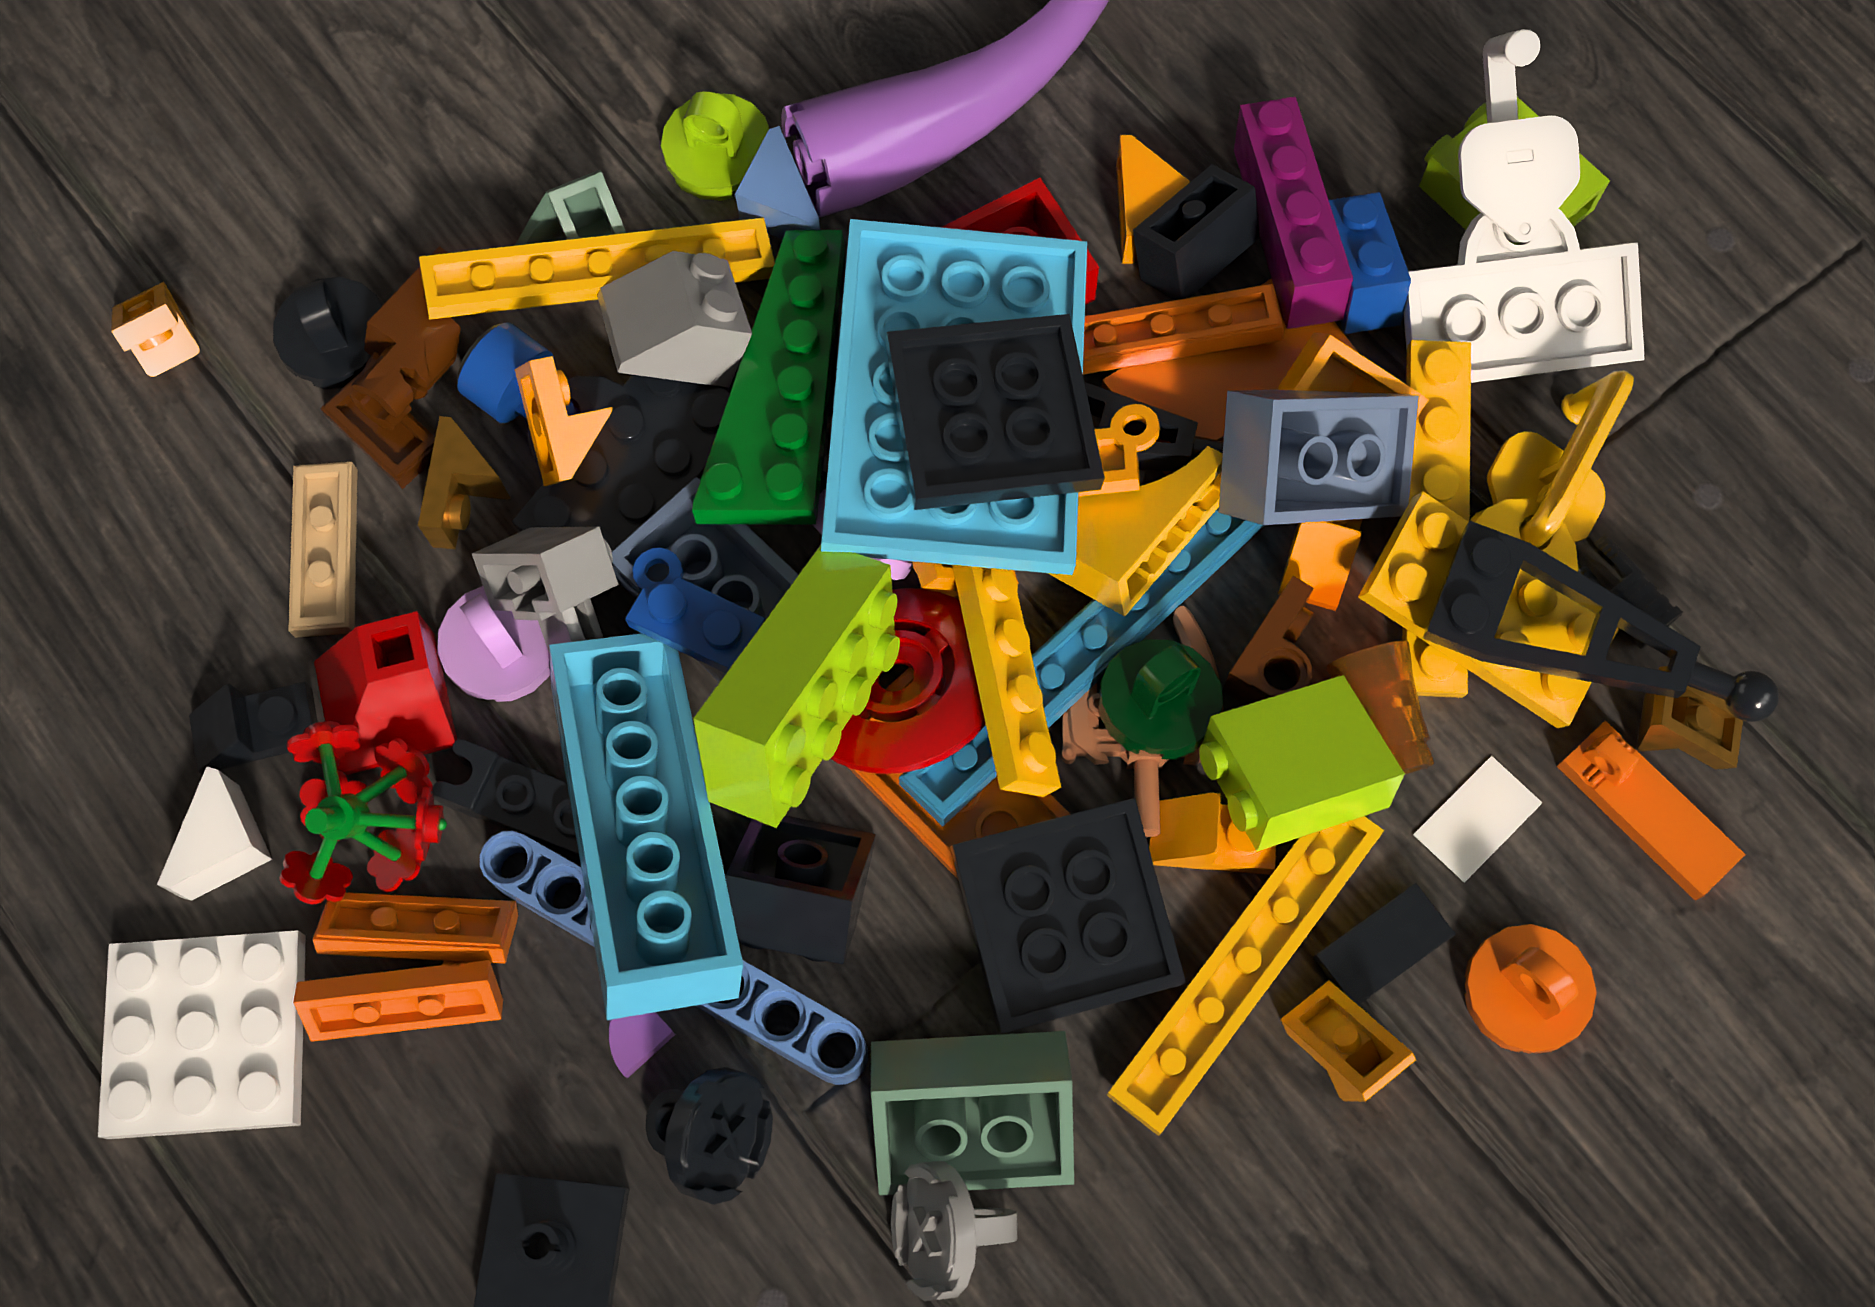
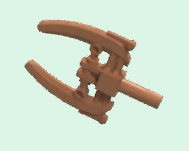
M1185 606L1178 607L1174 612L1173 625L1180 643L1193 648L1212 665L1219 678L1208 642L1193 614ZM1096 683L1062 715V761L1066 764H1072L1076 756H1085L1092 763L1098 765L1107 764L1109 762L1107 757H1121L1126 762L1127 769H1134V796L1145 836H1158L1160 834L1159 769H1163L1164 763L1169 759H1162L1163 754H1150L1142 750L1139 751V754L1130 752L1111 737L1106 728H1099L1098 720H1101L1098 706L1100 693H1097ZM1200 747L1195 752L1181 756L1185 757L1183 764L1196 766L1201 762L1199 755Z

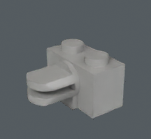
M532 527L472 553L491 609L512 611L515 620H537L549 654V645L604 638L590 598L619 584L612 566V552L602 536L600 527Z

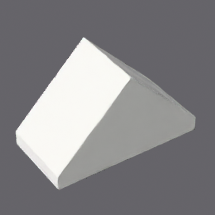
M206 767L157 885L171 893L191 901L272 860L240 786L219 770Z

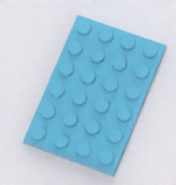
M850 219L821 551L854 552L869 558L1073 575L1076 566L1078 492L914 510L885 343L886 334L889 331L1070 314L1083 374L1087 241Z

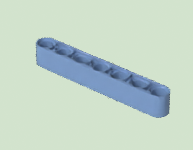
M504 831L492 836L484 844L480 853V868L483 875L508 898L594 947L581 867L524 834L515 831ZM515 853H526L528 855V863L520 875L514 878H502L501 868L509 856ZM573 882L581 885L580 897L573 906L567 909L554 908V895L562 885ZM742 960L744 989L737 1000L726 1004L713 1002L695 1005L826 1082L835 1085L848 1084L858 1079L865 1071L868 1062V1048L860 1029L847 1019ZM780 1005H790L800 1012L798 1026L793 1032L784 1036L770 1034L766 1029V1020L769 1013ZM843 1036L852 1040L856 1045V1053L854 1059L848 1065L842 1068H831L821 1061L823 1045L829 1039Z

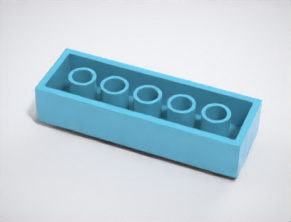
M642 633L549 645L551 689L607 1020L739 998L743 961L710 802H708L701 758L678 650Z

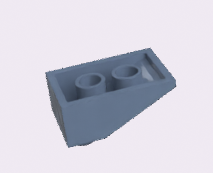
M1302 390L1227 391L1218 513L1261 525L1402 516L1409 504L1419 396L1412 394Z

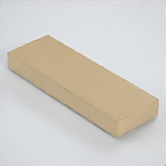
M352 461L293 466L289 632L295 638L348 634L355 628L358 470Z

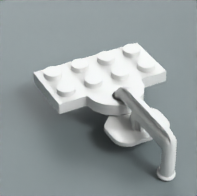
M1527 29L1493 37L1483 47L1487 124L1479 125L1470 130L1463 138L1458 152L1461 193L1481 213L1470 222L1460 241L1458 265L1408 271L1411 284L1404 310L1406 349L1411 340L1471 342V383L1644 360L1638 243H1622L1580 249L1575 228L1563 212L1558 209L1580 180L1579 145L1576 131L1568 121L1557 116L1518 119L1515 66L1522 67L1530 64L1535 60L1540 50L1538 36Z

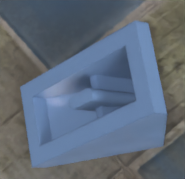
M780 126L769 129L735 193L740 220L764 218L768 234L780 239L784 238L786 230H820L819 217Z

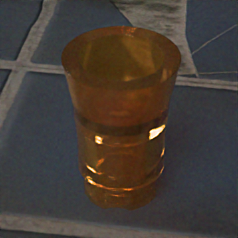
M1396 641L1369 647L1341 657L1326 666L1331 679L1342 675L1345 676L1405 775L1434 765L1431 751L1426 743L1431 738L1420 706L1408 641Z

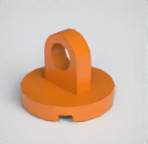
M1533 924L1506 927L1483 941L1467 962L1464 978L1466 977V993L1464 996L1467 1011L1481 1033L1504 1049L1515 1052L1522 1051L1529 1054L1552 1052L1579 1037L1592 1018L1597 992L1591 966L1579 948L1555 930Z

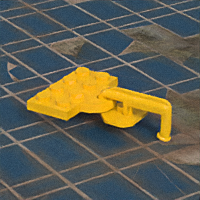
M1624 370L1615 371L1586 386L1576 394L1571 393L1563 398L1561 408L1564 415L1572 423L1577 424L1565 450H1562L1543 436L1534 432H1521L1507 439L1487 474V483L1493 506L1476 513L1470 521L1526 541L1578 572L1575 543L1588 537L1605 503L1604 485L1591 467L1632 390L1634 377ZM1425 492L1413 496L1358 598L1554 727L1570 726L1592 682L1482 662L1423 639L1429 619L1468 521ZM1520 569L1494 638L1582 655L1596 614ZM1618 627L1616 628V631H1615V633H1614L1613 639H1614V637H1615V635H1616V633H1617V631H1618V629H1619Z

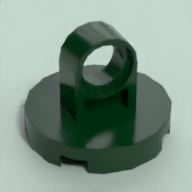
M1146 639L1125 647L1109 661L1099 687V715L1109 735L1130 752L1139 754V751L1142 750L1150 754H1163L1162 759H1176L1195 752L1203 743L1211 716L1219 714L1223 707L1221 682L1212 665L1193 648L1172 640Z

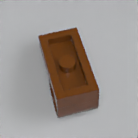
M1292 576L1230 671L1222 690L1223 692L1248 705L1309 686L1312 678V665L1307 655L1290 642L1294 644L1297 642L1314 614L1305 608L1313 592V587ZM1270 670H1278L1285 673L1290 678L1293 688L1278 690L1271 687L1267 683L1264 673Z

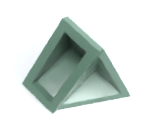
M597 170L547 190L514 246L626 233L602 171Z

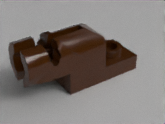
M439 246L431 255L446 254L448 252ZM420 267L367 322L364 351L370 354L371 357L359 377L351 384L354 390L349 394L351 400L366 417L388 430H393L412 410L410 403L414 399L424 398L428 394L429 389L456 361L461 327L451 317L429 320Z

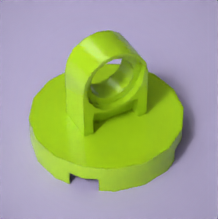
M697 92L689 101L673 112L663 128L661 149L666 167L674 176L676 184L683 191L700 199L720 201L733 198L732 192L737 191L769 127L766 117L753 103L734 94Z

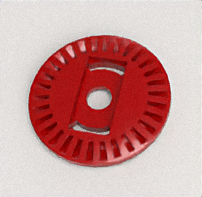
M903 588L892 590V593L896 594L898 599L894 615L895 636H898L900 639V649L894 665L904 664L914 670V678L906 688L899 691H888L879 685V675L871 687L869 700L862 713L857 716L852 715L843 728L839 745L834 755L830 758L831 760L850 769L867 773L895 774L910 772L945 760L961 750L983 729L986 722L960 600L926 589ZM871 716V717L874 718V719H877V720H880V721H889V722H876V721L867 720V718Z

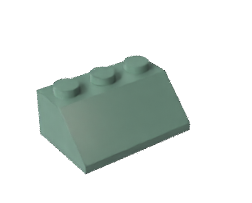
M1065 1031L871 1042V1099L879 1195H894L898 1185L907 1184L909 1177L905 1174V1171L910 1165L944 1161L954 1167L968 1190L1074 1185L1072 1076Z

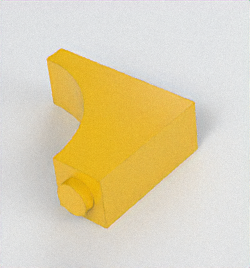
M1207 446L1184 467L1164 478L1140 486L1138 491L1079 496L1076 566L1073 575L1048 574L1125 617L1218 509L1223 453Z

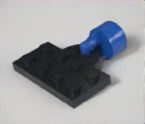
M506 322L494 325L473 343L464 356L457 373L458 391L500 423L510 422L519 415L527 420L514 369L531 360L551 356L554 359V355L514 324ZM579 375L567 379L570 389V404L565 407L568 416L612 407L613 410L572 479L549 486H544L543 483L513 519L512 523L520 531L532 527H600L602 536L608 543L611 552L614 551L694 478L697 477L701 481L730 393L724 388L632 375L623 386L600 376ZM528 428L527 439L534 460L539 466L530 429ZM612 587L604 591L603 593L609 596L611 592L615 589V587Z

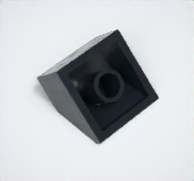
M786 815L777 828L751 819L725 877L738 942L753 949L766 948L800 955L811 961H829L844 964L857 925L876 834Z

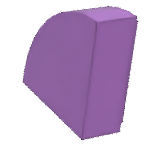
M656 1012L612 1019L609 1025L611 1053L618 1069L626 1078L630 1077L676 1035Z

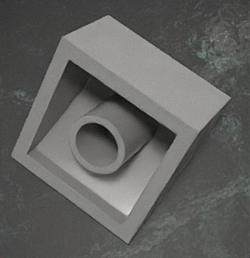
M671 251L600 288L597 297L618 373L730 387L752 336V331L728 260L720 259L708 253L690 254Z

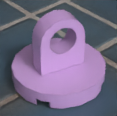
M483 586L465 593L448 609L438 630L437 653L445 673L467 695L478 699H494L496 702L513 701L534 692L550 676V654L537 620H515L512 611L492 610Z

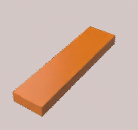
M1272 283L1085 316L1083 375L1284 340L1283 324L1274 285Z

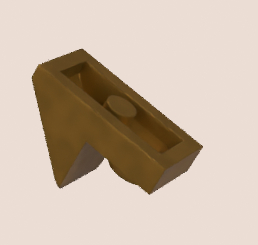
M439 416L418 527L432 547L456 550L459 530H466L470 520L471 504L469 496L510 499V496L499 476L451 417Z
M1668 666L1659 667L1658 670L1666 671ZM1687 686L1685 693L1679 698L1645 693L1636 750L1644 752L1680 749L1715 770L1737 768L1743 720L1736 718L1729 712L1724 699Z

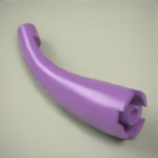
M1050 0L1044 8L1010 34L975 52L926 69L875 80L784 106L781 114L783 136L786 138L796 135L797 140L793 141L795 164L818 217L821 218L858 207L904 187L948 162L989 134L1029 101L1058 72L1086 37L1109 0Z

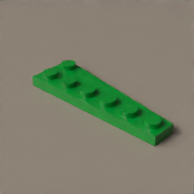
M786 230L752 328V336L744 352L693 501L692 512L696 524L817 525L845 249L842 230Z

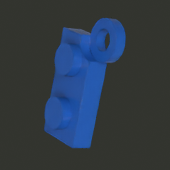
M660 547L651 548L641 553L635 560L633 578L641 592L625 618L628 626L727 673L766 618L684 580L683 567L676 554L668 549ZM661 563L668 566L669 574L663 581L653 582L647 578L648 569L652 565Z

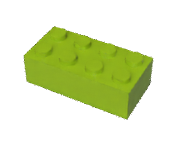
M820 545L693 718L708 802L777 828L791 806L795 808L802 803L808 792L812 774L822 759L827 761L834 755L839 745L843 728L852 715L857 716L862 713L869 700L872 685L882 671L888 672L893 667L897 659L900 639L898 636H895L894 615L898 599L897 595L892 593L890 564L854 552L821 551Z

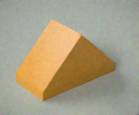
M1120 135L1116 170L1122 264H1133L1138 260L1133 229L1189 184L1190 181L1134 136Z

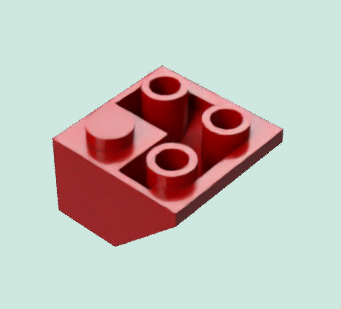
M418 611L357 626L314 661L325 721L337 722L340 725H353L358 728L360 747L353 752L344 753L340 760L335 761L337 770L344 772L346 775L380 767L375 760V748L382 743H389L395 738L402 739L408 747H413L423 755L452 748L453 743L457 740L442 664L437 653L436 635Z

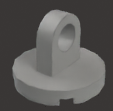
M944 1161L922 1162L910 1165L905 1171V1174L909 1177L908 1183L898 1185L892 1202L891 1233L895 1258H897L899 1266L908 1265L913 1279L905 1280V1283L911 1292L923 1301L957 1298L969 1284L975 1266L976 1246L1017 1241V1211L1005 1208H973L966 1184L957 1170Z

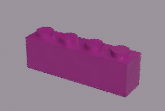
M1296 96L1240 105L1234 153L1242 180L1255 186L1260 241L1286 329L1343 320L1353 275Z

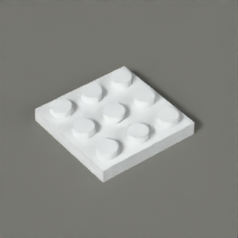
M284 931L109 944L98 1137L119 1139L300 1126L303 1023L293 1001L297 982L304 981L306 935L300 931Z

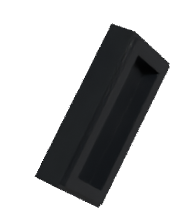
M1415 883L1317 953L1313 959L1336 987L1357 1005H1360L1451 939L1456 933L1418 884Z

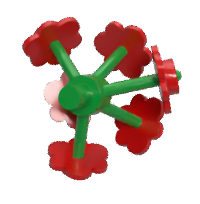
M333 721L318 722L305 728L303 734L296 735L287 741V749L290 753H293L294 761L309 762L313 760L316 763L322 764L325 780L320 778L309 779L300 789V799L306 806L301 811L300 819L311 833L319 834L323 838L319 851L314 852L312 855L302 851L287 853L283 861L285 869L282 870L279 877L280 882L284 886L293 888L295 896L300 901L307 904H319L324 899L338 902L344 898L345 888L350 886L353 874L346 866L333 863L331 855L339 840L353 838L373 850L375 855L369 860L367 871L370 875L376 877V885L385 892H392L397 889L403 879L406 881L413 880L420 871L421 862L426 860L430 843L440 842L442 830L446 828L447 822L444 819L443 806L434 805V796L431 794L433 785L427 777L430 771L429 763L420 751L413 747H408L402 739L395 738L389 743H382L375 748V760L383 770L380 774L381 778L369 786L360 780L348 781L346 774L337 770L335 761L340 760L344 753L353 752L360 747L359 733L356 726L340 725ZM389 788H395L399 797L408 804L418 802L416 816L370 813L367 804ZM374 826L397 828V830L387 829L376 836L367 831L366 828Z

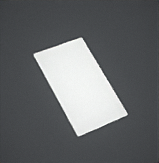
M1491 756L1413 835L1465 883L1542 802Z

